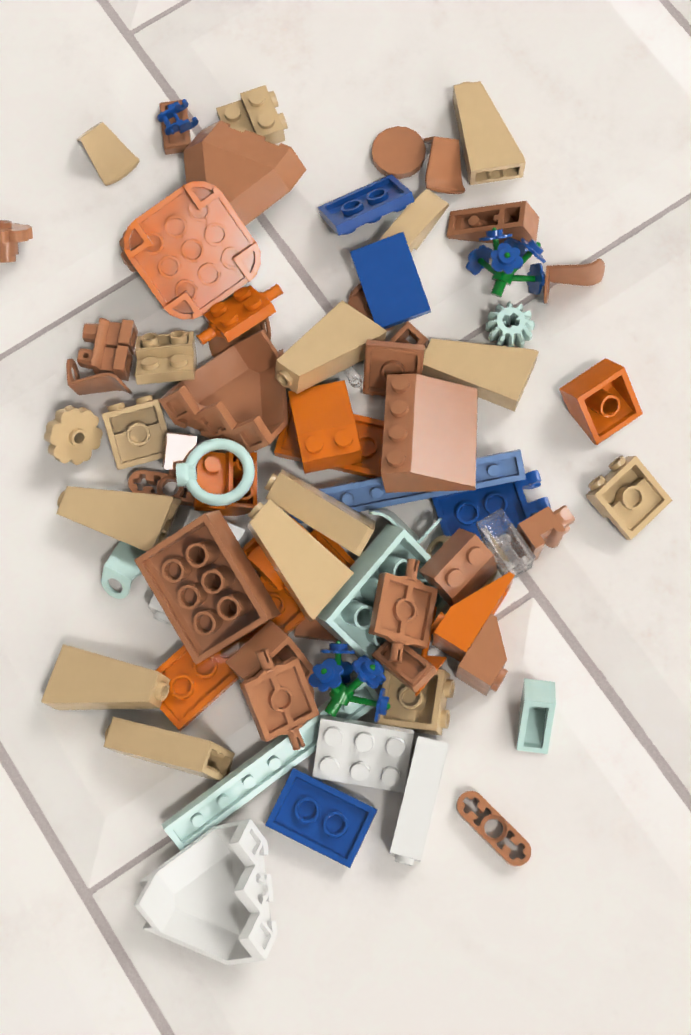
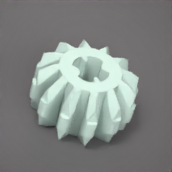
M511 301L507 303L506 308L498 304L495 309L496 312L491 311L488 314L489 322L486 323L485 330L490 332L488 339L490 342L497 341L498 346L507 345V347H513L515 344L519 348L524 347L525 341L531 340V331L534 330L535 326L534 321L530 320L531 312H522V303L517 308L513 307Z

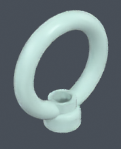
M214 438L200 443L190 452L185 462L176 463L177 486H186L193 497L211 506H226L240 500L251 488L255 476L254 462L249 452L239 443L225 438ZM211 451H229L236 455L242 464V479L237 487L230 492L212 494L203 490L197 482L196 465L205 454Z

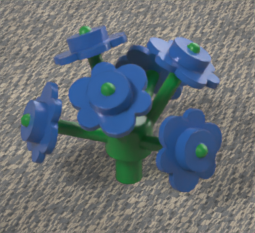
M495 227L490 231H486V237L479 238V241L492 240L493 250L485 245H481L478 249L471 251L468 255L466 269L473 275L480 273L482 268L493 274L492 280L495 281L491 294L494 296L502 297L505 286H510L512 281L526 282L529 286V293L539 295L545 284V273L541 263L531 264L530 272L527 275L514 274L532 255L542 263L546 262L541 255L544 250L540 242H536L533 239L528 242L524 238L520 242L513 238H508L513 237L512 234H503V229ZM506 238L504 243L499 245V239ZM490 258L493 260L491 265L489 264Z
M341 641L329 643V649H320V653H335L334 659L328 658L322 664H316L312 669L314 673L308 679L309 684L312 687H318L320 692H325L331 688L329 696L332 698L324 711L335 717L342 704L347 706L349 702L376 707L374 722L379 721L380 715L386 716L387 710L391 706L389 704L390 697L384 696V688L380 689L378 701L353 696L355 690L365 682L369 687L376 689L386 681L382 665L377 660H370L365 655L353 661L352 664L350 662H343L341 654H355V650H348V644H342ZM354 670L358 673L357 678L348 686L345 683L350 682V674Z

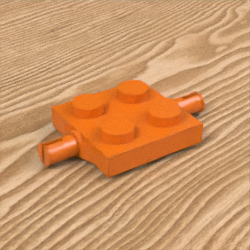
M275 284L265 292H258L249 285L236 290L232 297L224 302L214 304L210 311L203 314L210 327L197 334V339L202 345L216 336L224 338L228 343L276 312L271 301L283 294L281 287Z

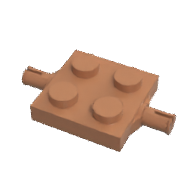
M407 559L405 576H396L387 572L380 573L368 633L385 638L392 643L388 661L393 663H402L403 649L406 645L419 649L428 648L438 589L427 586L417 579L420 561L416 559Z
M262 648L260 651L255 652L262 669L255 676L239 683L261 740L268 742L279 735H288L292 749L299 750L301 749L300 747L303 748L305 746L299 729L306 721L320 715L299 659L291 657L279 664H274L269 649Z

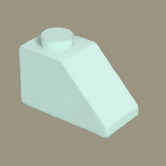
M524 678L520 703L517 750L548 754L556 707L555 682Z

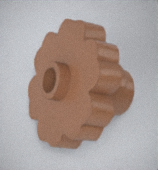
M0 220V262L16 261V255L19 254L18 242L29 241V239L33 238L30 225H20L9 220Z

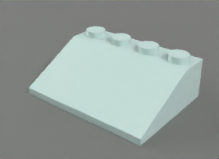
M387 524L349 568L354 574L315 619L338 641H341L342 644H348L349 650H355V655L358 658L365 655L370 660L373 659L372 654L386 641L385 638L368 633L380 573L387 572L396 576H405L407 559H416L420 561L417 579L425 585L431 586L419 573V570L431 556L404 528ZM438 593L435 604L437 607L436 616L447 604Z

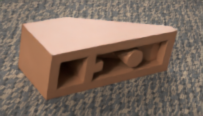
M527 201L450 211L447 237L456 240L493 243L492 240L479 241V238L486 237V231H490L495 227L503 229V234H512L513 237L508 238H513L522 242V238L528 242L531 239L536 241L539 216ZM506 238L499 239V244L504 243Z

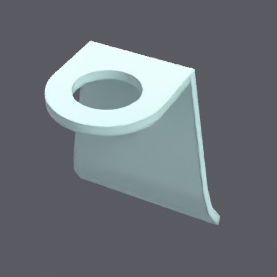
M377 508L368 511L369 515H381L395 526L404 528L418 544L442 520L440 517L420 538L389 509Z
M119 541L104 565L101 578L102 586L110 596L123 599L129 594L132 580L142 574L134 560L146 551ZM109 579L118 580L123 590L118 592L112 589L109 585Z

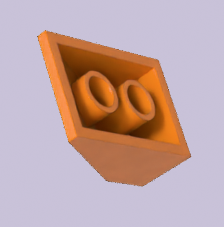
M345 380L312 386L298 394L294 391H288L304 474L362 462L359 437Z
M508 572L452 605L446 614L440 612L432 625V645L461 662L489 616L495 614L506 597L515 575Z

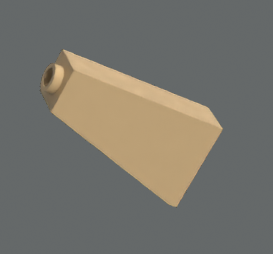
M481 81L463 82L454 85L453 106L469 185L522 178L526 164L525 158Z
M342 300L276 360L275 379L283 387L289 388L298 394L365 360L367 339L385 341L387 330Z
M431 339L428 347H425L422 375L477 388L479 398L515 412L536 364L539 351L526 348Z
M283 469L279 475L273 473L264 488L269 491L265 499H270L281 509L359 557L375 530L376 521Z
M67 486L66 490L58 498L57 506L59 508L56 514L147 552L167 538L182 500L166 495Z
M269 499L265 505L259 502L248 514L251 521L247 527L305 618L311 622L354 572L273 501Z
M63 644L41 702L57 710L160 709L162 701L168 696L170 679L158 671Z
M117 717L112 718L111 725L108 726L105 732V743L103 746L120 754L215 781H220L229 774L235 753L209 740Z

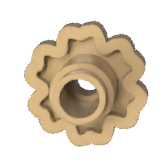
M68 405L64 409L56 411L55 419L47 423L44 434L45 441L50 443L48 453L64 464L70 461L75 465H79L83 461H88L92 456L91 450L100 447V439L103 432L97 428L99 418L91 410L84 407L77 409Z

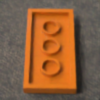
M289 400L287 404L288 425L278 436L274 455L302 462ZM353 414L361 447L362 462L331 469L367 478L380 477L384 421Z

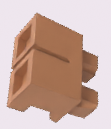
M100 318L99 324H84L83 340L84 342L94 343L93 350L80 348L77 357L79 366L93 369L95 375L112 373L117 375L120 380L129 381L133 362L132 355L135 352L138 336L134 320L122 319V323Z
M566 505L554 512L548 506L520 522L511 541L525 562L530 564L538 559L545 544L550 548L558 547L563 535L569 532V525L574 523L575 518Z

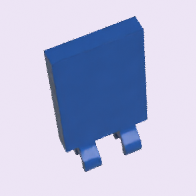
M538 470L526 473L525 480L433 497L432 501L438 519L442 518L439 523L443 535L452 536L461 528L476 534L481 541L514 532L520 522L548 506L551 508L548 497H543L527 503L524 489H534L541 486L540 482L542 480Z

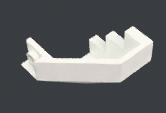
M247 819L213 826L142 879L139 883L144 889L134 906L147 921L143 929L226 965L266 960L276 939L277 927L276 921H271L269 902L274 901L271 874H266L264 855H269L267 840L253 821Z

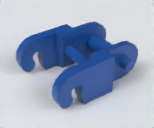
M186 99L182 100V105L178 101L168 105V109L157 116L158 121L164 122L166 126L164 131L166 135H171L178 131L183 133L197 126L199 121L196 117H193L190 123L188 119L180 120L177 113L188 107L189 103ZM174 117L176 122L171 124L169 119Z

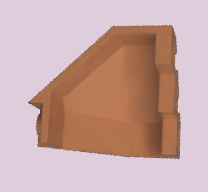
M221 120L201 130L183 151L186 184L192 181H205L215 185L223 193L245 226L289 193L307 169L291 146L282 143L279 146L265 141L266 137L248 130L241 132L232 129L229 123Z
M263 329L250 336L246 335L195 370V380L177 382L158 401L175 425L182 428L189 426L201 431L202 436L209 439L225 438L233 440L242 445L250 454L270 445L288 425L286 388L275 379L276 360L284 354L283 349L279 351L275 349Z

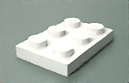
M322 715L312 777L404 793L414 730Z

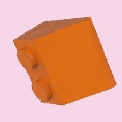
M607 358L559 388L569 413L595 445H598L643 414L625 367Z

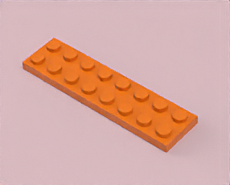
M315 529L310 533L348 568L354 564L355 561L338 543ZM261 576L262 583L281 613L271 621L288 635L305 619V616L295 600L284 589L281 591L277 590ZM266 624L195 665L183 645L155 670L170 679L169 693L167 698L162 701L160 710L179 731L184 729L239 679L225 662Z

